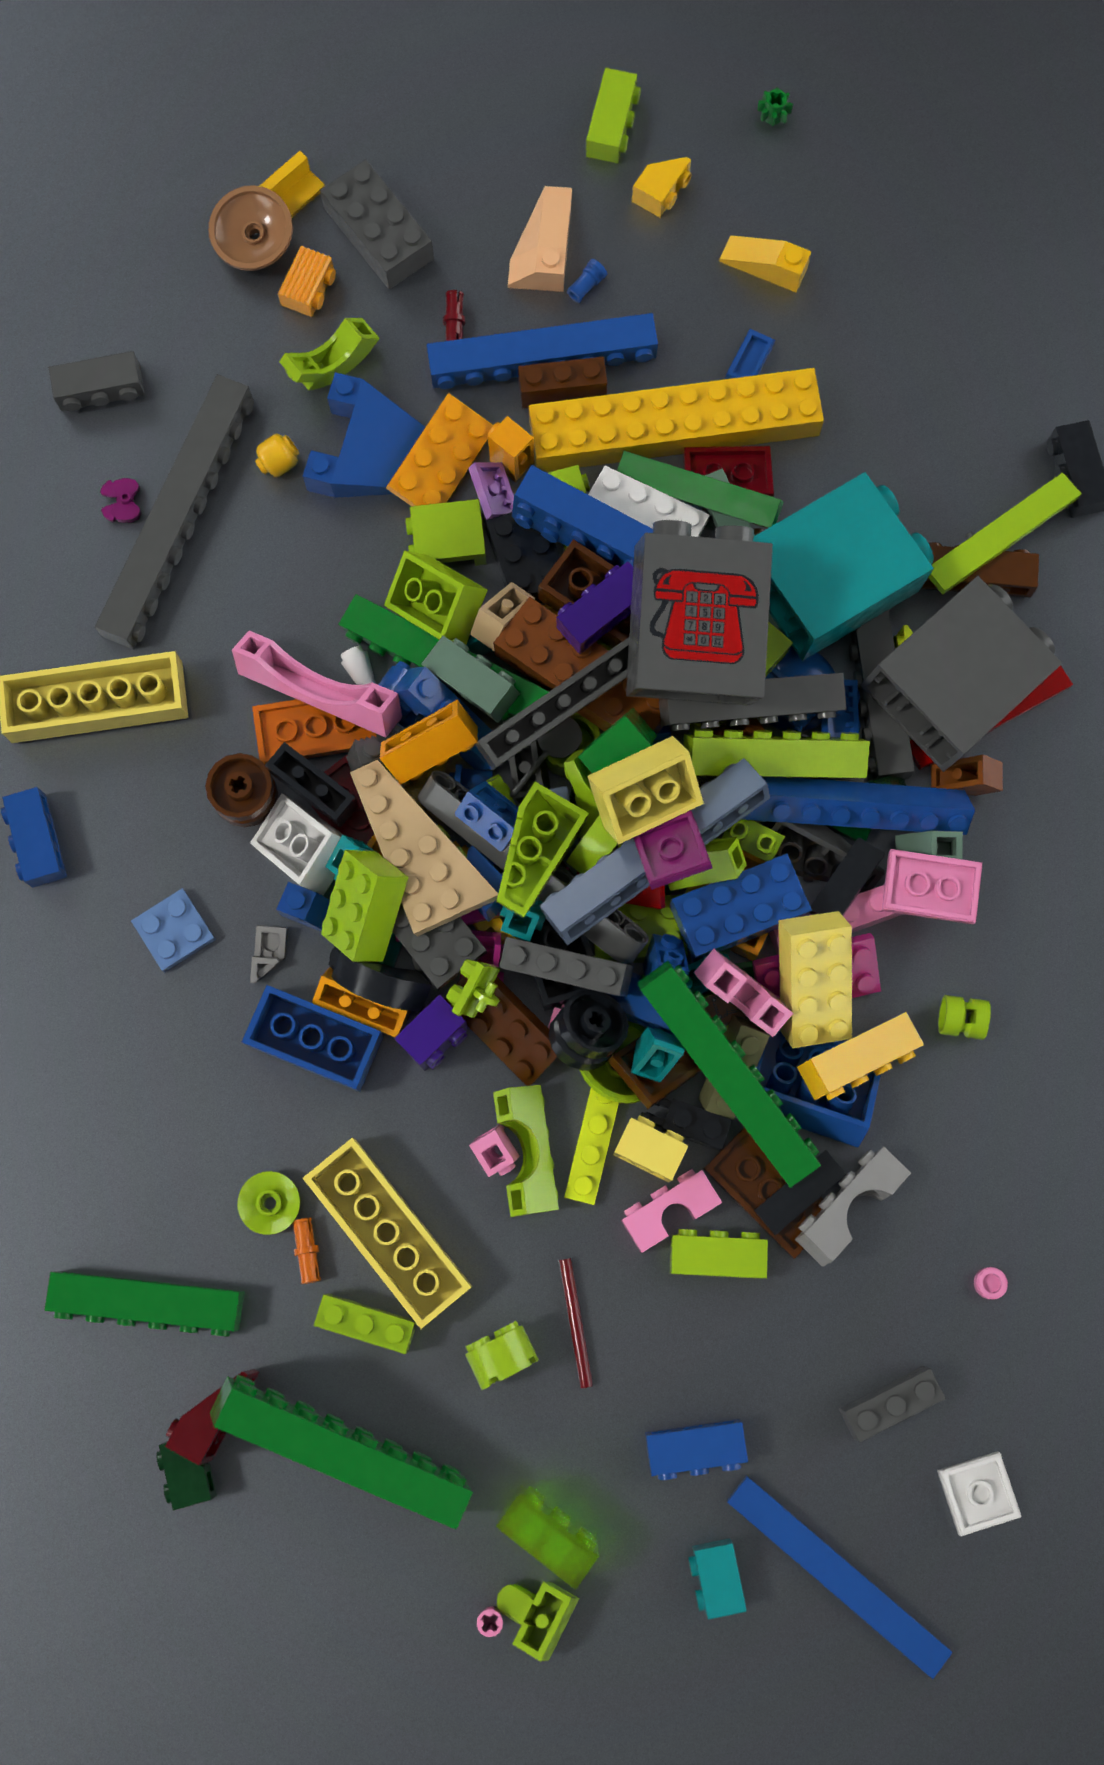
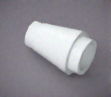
M362 645L350 648L340 655L343 660L341 662L342 666L356 685L377 684L368 651H364Z

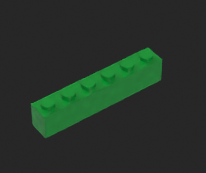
M57 1271L50 1272L44 1311L54 1312V1318L72 1320L74 1314L86 1315L85 1321L104 1323L106 1317L117 1319L116 1325L136 1326V1321L148 1322V1328L167 1330V1326L170 1324L179 1325L180 1332L198 1333L199 1328L211 1329V1335L230 1337V1331L240 1330L245 1292Z

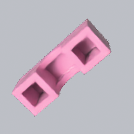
M715 949L711 951L694 972L705 987L725 1002L729 1003L730 1001L753 1023L772 1037L776 1035L793 1014L780 998Z
M692 1168L677 1178L680 1184L669 1190L665 1185L650 1194L653 1201L645 1206L638 1202L624 1211L627 1217L621 1221L640 1253H643L669 1236L662 1225L663 1211L669 1205L678 1204L685 1207L693 1220L722 1203L703 1170L695 1173Z

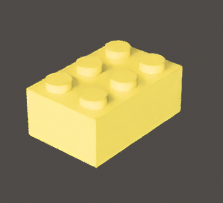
M674 736L587 776L603 826L618 844L704 804L690 753Z

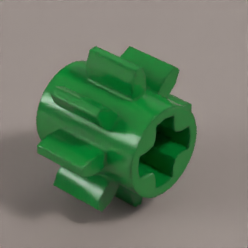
M778 88L770 92L764 91L763 100H759L757 111L762 112L761 121H766L772 126L780 122L786 123L787 116L792 113L793 103L788 102L790 94Z

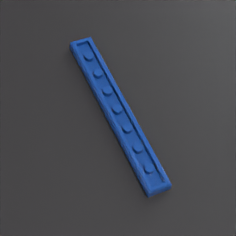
M746 1475L727 1499V1503L929 1677L934 1679L953 1652Z

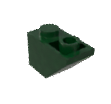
M168 1441L159 1445L160 1451L156 1453L157 1464L160 1471L164 1470L167 1483L163 1486L166 1502L172 1504L173 1511L212 1500L217 1496L209 1462L198 1466L166 1448L165 1445Z

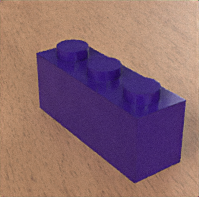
M626 562L621 567L619 565L614 566L607 572L605 579L597 586L596 584H591L582 592L579 600L574 604L571 602L565 604L558 611L556 628L579 654L631 615L633 566L629 562Z

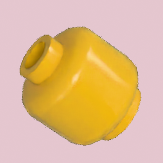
M275 433L257 446L256 453L258 458L255 460V463L264 475L269 472L274 477H281L297 465L299 451L287 435L282 436Z

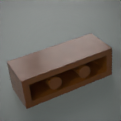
M604 357L518 366L522 408H529V405L607 395Z

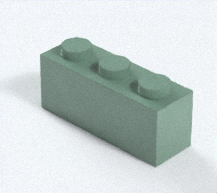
M442 636L421 665L423 667L426 666L447 687L493 720L499 722L520 695L513 686L516 681L502 670L499 674L491 670L492 664L480 654L473 657L467 653L469 647L459 639L454 638L453 641H450L445 636Z

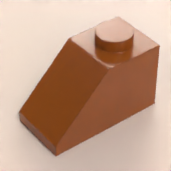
M982 754L958 759L944 772L936 764H931V788L965 790L967 795L973 796L1003 791V762Z

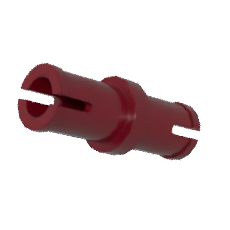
M448 290L445 293L446 315L443 316V324L446 326L445 341L463 339V326L466 324V318L463 315L464 293L459 291L457 296V290Z

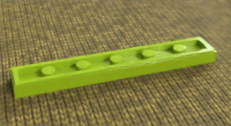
M1062 472L933 563L934 569L928 578L944 595L1075 502L1082 493Z

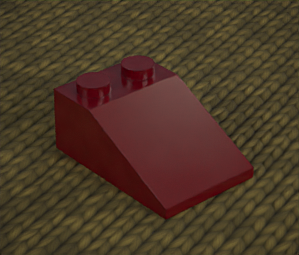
M252 1369L242 1371L238 1375L255 1382L259 1371ZM222 1387L182 1415L180 1419H174L166 1433V1436L169 1438L165 1445L166 1448L198 1466L214 1459L227 1432L213 1426L210 1411Z

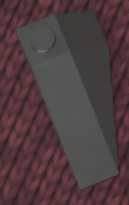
M766 821L764 824L765 827L785 836L775 858L788 854L797 876H802L804 881L813 882V879L828 882L852 848L851 844L826 825ZM877 866L859 893L873 889L885 874V870Z

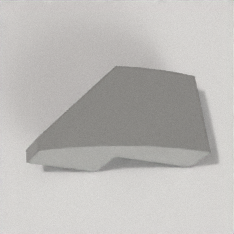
M256 926L255 951L251 962L250 983H256L286 958L288 927Z

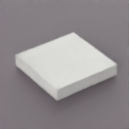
M993 1452L937 1470L959 1536L1022 1517L1000 1452Z

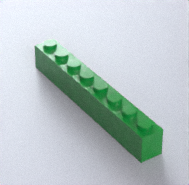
M355 594L338 623L346 631L344 636L358 645L363 641L370 645L368 649L381 657L388 654L394 657L392 661L395 664L401 661L413 668L423 667L421 663L439 641V639L405 618ZM470 651L467 652V653H469L470 655H472L473 657H476V656H477L476 654H474V653H472V652H470ZM491 663V670L497 674L502 670L516 681L513 686L520 693L501 719L507 720L508 717L512 718L549 692Z
M669 960L638 982L641 992L791 1188L821 1166L816 1157L820 1151L809 1137L803 1140L797 1132L802 1128L791 1113L785 1116L779 1108L783 1105V1102L773 1089L768 1092L761 1084L765 1078L754 1064L748 1067L742 1059L747 1054L736 1039L730 1043L724 1035L728 1029L716 1014L714 1017H711L705 1008L709 1004L700 991L696 990L693 993L686 983L690 981V978L682 967L677 965L674 968Z

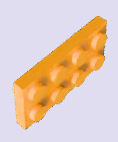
M448 393L388 483L386 489L410 506L447 503L486 443L488 432L493 424Z

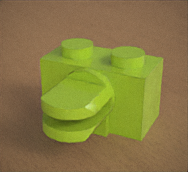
M543 1581L537 1595L518 1584H510L503 1587L498 1593L497 1608L503 1615L521 1625L512 1645L542 1662L549 1661L579 1598L553 1582Z

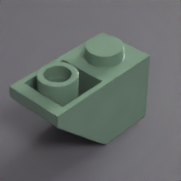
M925 831L896 835L895 850L963 860V832Z

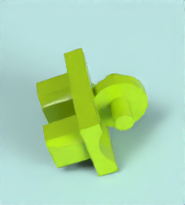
M742 819L727 829L722 837H737L743 851L765 862L775 858L785 836L753 820Z
M466 959L460 969V974L468 978L465 986L462 987L461 985L454 984L446 995V999L454 1006L452 1012L457 1016L466 1015L475 1018L478 1012L483 1013L487 1005L497 1007L500 1000L493 994L498 986L494 981L500 968L493 964Z

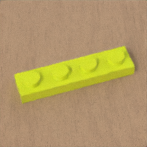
M592 1088L590 1089L564 1198L595 1205L619 1103L601 1096Z

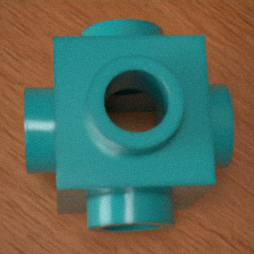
M538 897L524 918L503 906L500 916L505 917L500 931L530 942L534 930L540 931L546 918L540 907L543 902Z

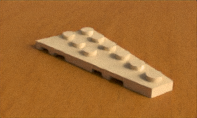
M378 760L350 772L383 857L408 876L401 903L412 931L417 937L497 900V891Z

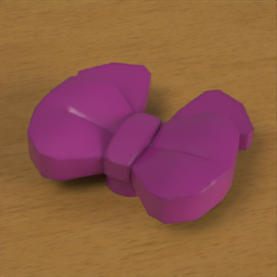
M121 478L114 482L108 480L102 485L100 491L102 496L117 498V503L102 507L101 512L105 519L112 523L115 522V519L120 523H132L139 520L142 513L140 508L134 503V496L140 491V486L136 480Z

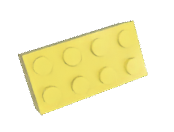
M839 911L778 920L780 999L793 1012L791 1017L781 1027V1033L792 1049L852 1039V926Z

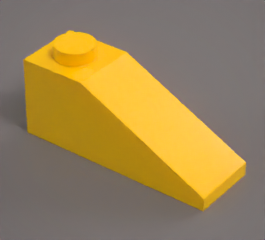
M731 235L719 262L797 293L807 271L812 251L782 240Z

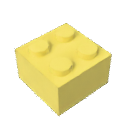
M638 1116L637 1120L630 1118L613 1155L668 1183L671 1182L688 1148V1145L682 1143L684 1137L671 1130H667L664 1134L654 1129L656 1123L645 1117Z

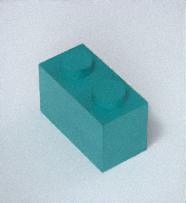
M728 1538L692 1546L694 1555L688 1556L692 1577L698 1576L701 1589L695 1590L699 1611L705 1610L708 1620L747 1612L731 1539Z

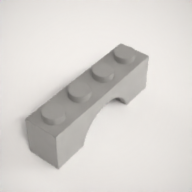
M884 1146L875 1152L871 1149L867 1151L858 1161L861 1167L855 1173L852 1171L848 1172L838 1184L842 1188L835 1195L832 1192L829 1193L818 1206L822 1210L816 1217L812 1214L809 1215L798 1227L802 1232L795 1240L822 1267L833 1262L853 1239L847 1226V1211L852 1200L858 1196H869L882 1201L891 1196L911 1174Z

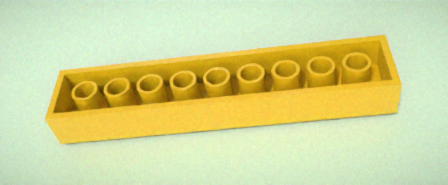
M815 368L529 405V422L531 435L534 437L536 467L544 472L556 471L579 465L580 468L618 463L624 451L646 458H657L683 454L684 447H735L816 437L820 435L824 423Z

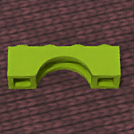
M541 1085L509 1087L493 1092L497 1123L506 1126L517 1136L523 1151L521 1170L518 1176L506 1185L510 1217L559 1210L558 1191L555 1187L553 1173L554 1162L550 1153L549 1129L546 1125L545 1100L542 1095Z

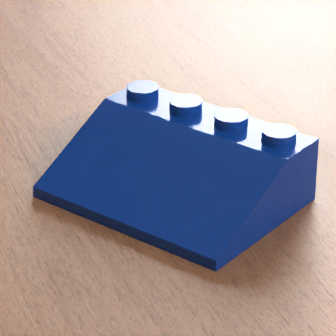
M781 1029L774 1037L770 1035L757 1068L765 1078L761 1084L768 1092L773 1089L783 1102V1105L779 1108L785 1116L791 1113L802 1129L859 1148L870 1128L881 1074L876 1076L874 1071L868 1073V1081L855 1088H852L850 1083L843 1086L845 1093L829 1101L826 1095L814 1100L797 1066L846 1041L842 1040L792 1049L781 1033Z

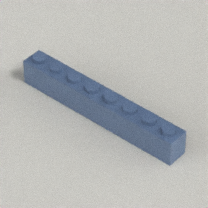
M745 758L736 764L729 765L713 781L706 782L700 786L704 804L692 809V813L704 845H707L770 799L767 782ZM631 838L623 842L622 846L612 854L601 857L595 866L585 873L576 875L569 885L559 892L550 894L545 899V902L540 905L546 919L567 945L650 886L634 839Z

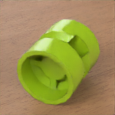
M944 995L939 1010V1033L958 1036L963 1032L966 1038L984 1040L990 1024V1002L970 998L968 1002H965L963 997ZM966 1013H968L967 1023H965Z

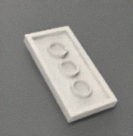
M608 466L603 467L588 494L652 529L653 523L660 520L688 522L692 525L691 536L700 537L710 516Z

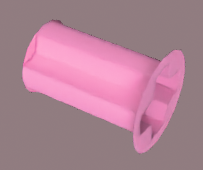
M491 1606L485 1608L477 1618L479 1632L485 1637H493L500 1633L503 1621L499 1610Z

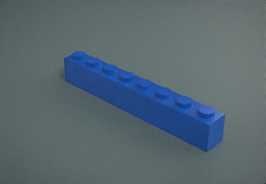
M653 313L427 344L433 389H450L455 385L463 384L479 385L482 382L492 380L499 382L507 381L511 378L519 377L518 366L596 357H604L605 365L619 366L624 362L630 361L647 362L652 358H657L658 350Z
M761 776L767 782L770 799L742 818V820L915 832L959 831L963 832V835H967L975 808L965 790Z

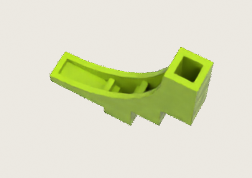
M584 749L575 751L563 763L566 778L571 782L575 792L577 806L589 813L586 824L578 836L581 839L600 815L587 777L592 773L578 757ZM738 838L713 839L705 845L713 869L669 883L670 891L737 879L747 866Z

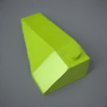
M535 781L518 808L497 903L524 918L584 828L589 813Z

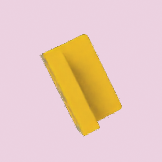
M298 151L259 185L279 195L287 205L292 218L321 193L320 189L325 187L324 183L310 171L308 158L301 151Z

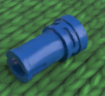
M591 259L582 270V274L567 289L568 295L574 301L580 303L593 286H597L608 275L604 266L597 260Z

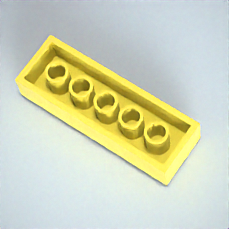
M175 651L0 676L1 732L11 743L189 718L183 663Z
M351 1138L303 1177V1180L420 1329L428 1325L473 1287L356 1139Z

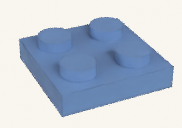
M183 888L131 920L164 973L216 940Z

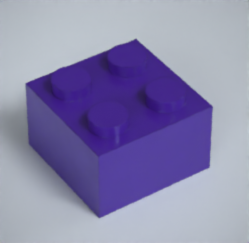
M440 994L394 1038L424 1071L429 1067L434 1070L446 1058L444 1052L451 1045L454 1048L458 1047L468 1036L466 1031L469 1028L466 1021L461 1016H457L452 1012L453 1008Z

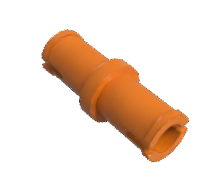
M312 1218L294 1220L292 1224L296 1242L294 1256H298L301 1284L322 1281L317 1259L319 1245H315Z

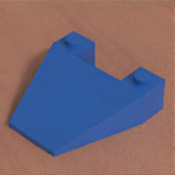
M335 372L327 396L331 414L351 419L339 457L310 451L302 476L306 489L310 492L334 498L393 494L386 487L425 429V426L365 380Z

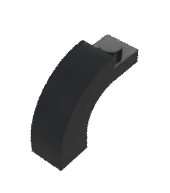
M334 946L330 953L328 965L333 969L331 978L339 985L362 998L384 1006L422 1012L432 984L417 970L395 968L379 962H352Z

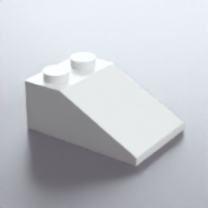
M282 793L250 844L300 886L324 895L335 876L325 866L343 834Z

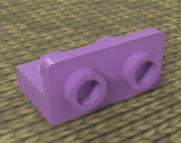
M474 462L468 469L486 520L511 513L514 495L503 463Z

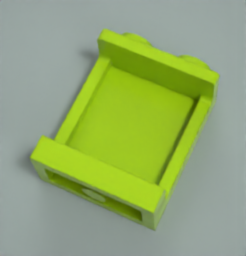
M479 499L410 507L411 517L405 518L407 535H413L414 544L408 545L410 552L429 555L441 563L474 559L475 566L487 565Z

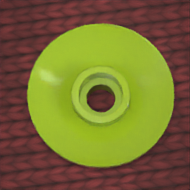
M273 1171L258 1173L248 1179L242 1186L237 1200L238 1213L243 1223L256 1233L263 1235L280 1233L290 1227L298 1216L300 1210L299 1191L294 1182L284 1174ZM270 1197L276 1200V1206L273 1209H268L265 1205L266 1200Z

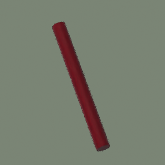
M571 1258L559 1260L579 1383L580 1388L592 1387L593 1383Z

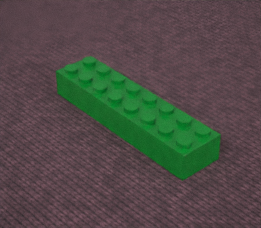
M237 1375L236 1379L229 1376L226 1377L210 1411L211 1420L215 1428L455 1530L457 1529L473 1493L466 1484L467 1479L459 1475L460 1471L444 1463L440 1468L431 1463L432 1459L417 1451L410 1455L402 1450L403 1446L392 1440L385 1439L384 1443L379 1442L373 1438L374 1434L362 1427L356 1426L355 1430L349 1429L343 1425L344 1421L334 1415L327 1413L325 1418L314 1412V1407L304 1402L297 1401L295 1405L284 1399V1394L274 1389L267 1388L266 1392H263L254 1387V1381L241 1375Z

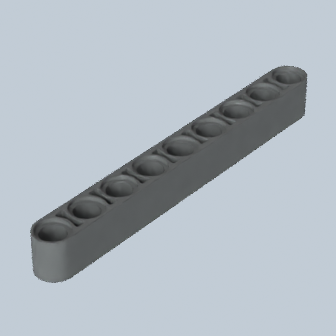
M439 770L433 771L418 795L419 802L504 871L510 843L505 850L499 851L455 816V811L469 790L449 774ZM560 864L538 896L539 899L544 903L550 894L559 892L569 885L575 875ZM618 909L583 934L615 961L628 965L634 962L649 940L646 932Z

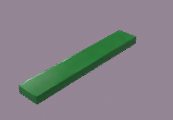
M627 451L623 452L617 469L618 472L677 500L767 529L777 523L784 501Z

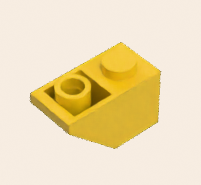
M682 157L648 164L633 185L632 202L660 218L666 209L670 210L673 207L680 188L685 189L692 176L690 172L691 159Z

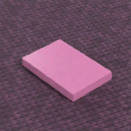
M890 849L888 852L881 911L974 925L977 918L983 863Z

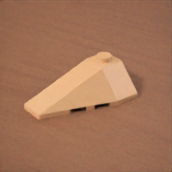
M544 187L510 259L508 288L564 292L572 188Z

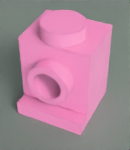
M501 1124L478 1136L469 1145L488 1177L497 1172L500 1176L510 1172L516 1167L514 1162L520 1156L505 1133V1127ZM495 1146H498V1148L502 1152V1155H498L495 1152Z

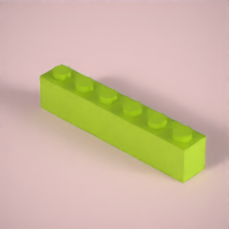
M695 729L694 734H684L683 746L690 753L696 776H720L729 765L736 764L745 758L756 772L764 777L867 778L870 741L859 738V733L841 732L840 737H830L829 732L815 731L812 732V737H801L802 732L783 731V736H772V731L755 730L753 736L743 735V731L724 730V735H713V730Z

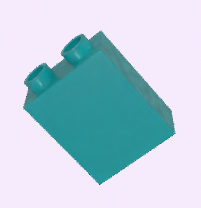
M866 472L754 536V542L773 543L769 614L782 633L793 642L792 647L802 661L919 592L934 569L931 565L934 556L927 540L917 532L909 534L897 517L900 509L893 492L885 485L876 487Z

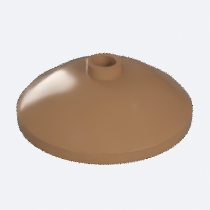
M243 186L230 191L216 204L209 220V238L215 252L228 265L246 271L263 269L275 263L287 250L293 233L292 217L285 202L275 192L261 186ZM255 233L260 234L257 239H252Z

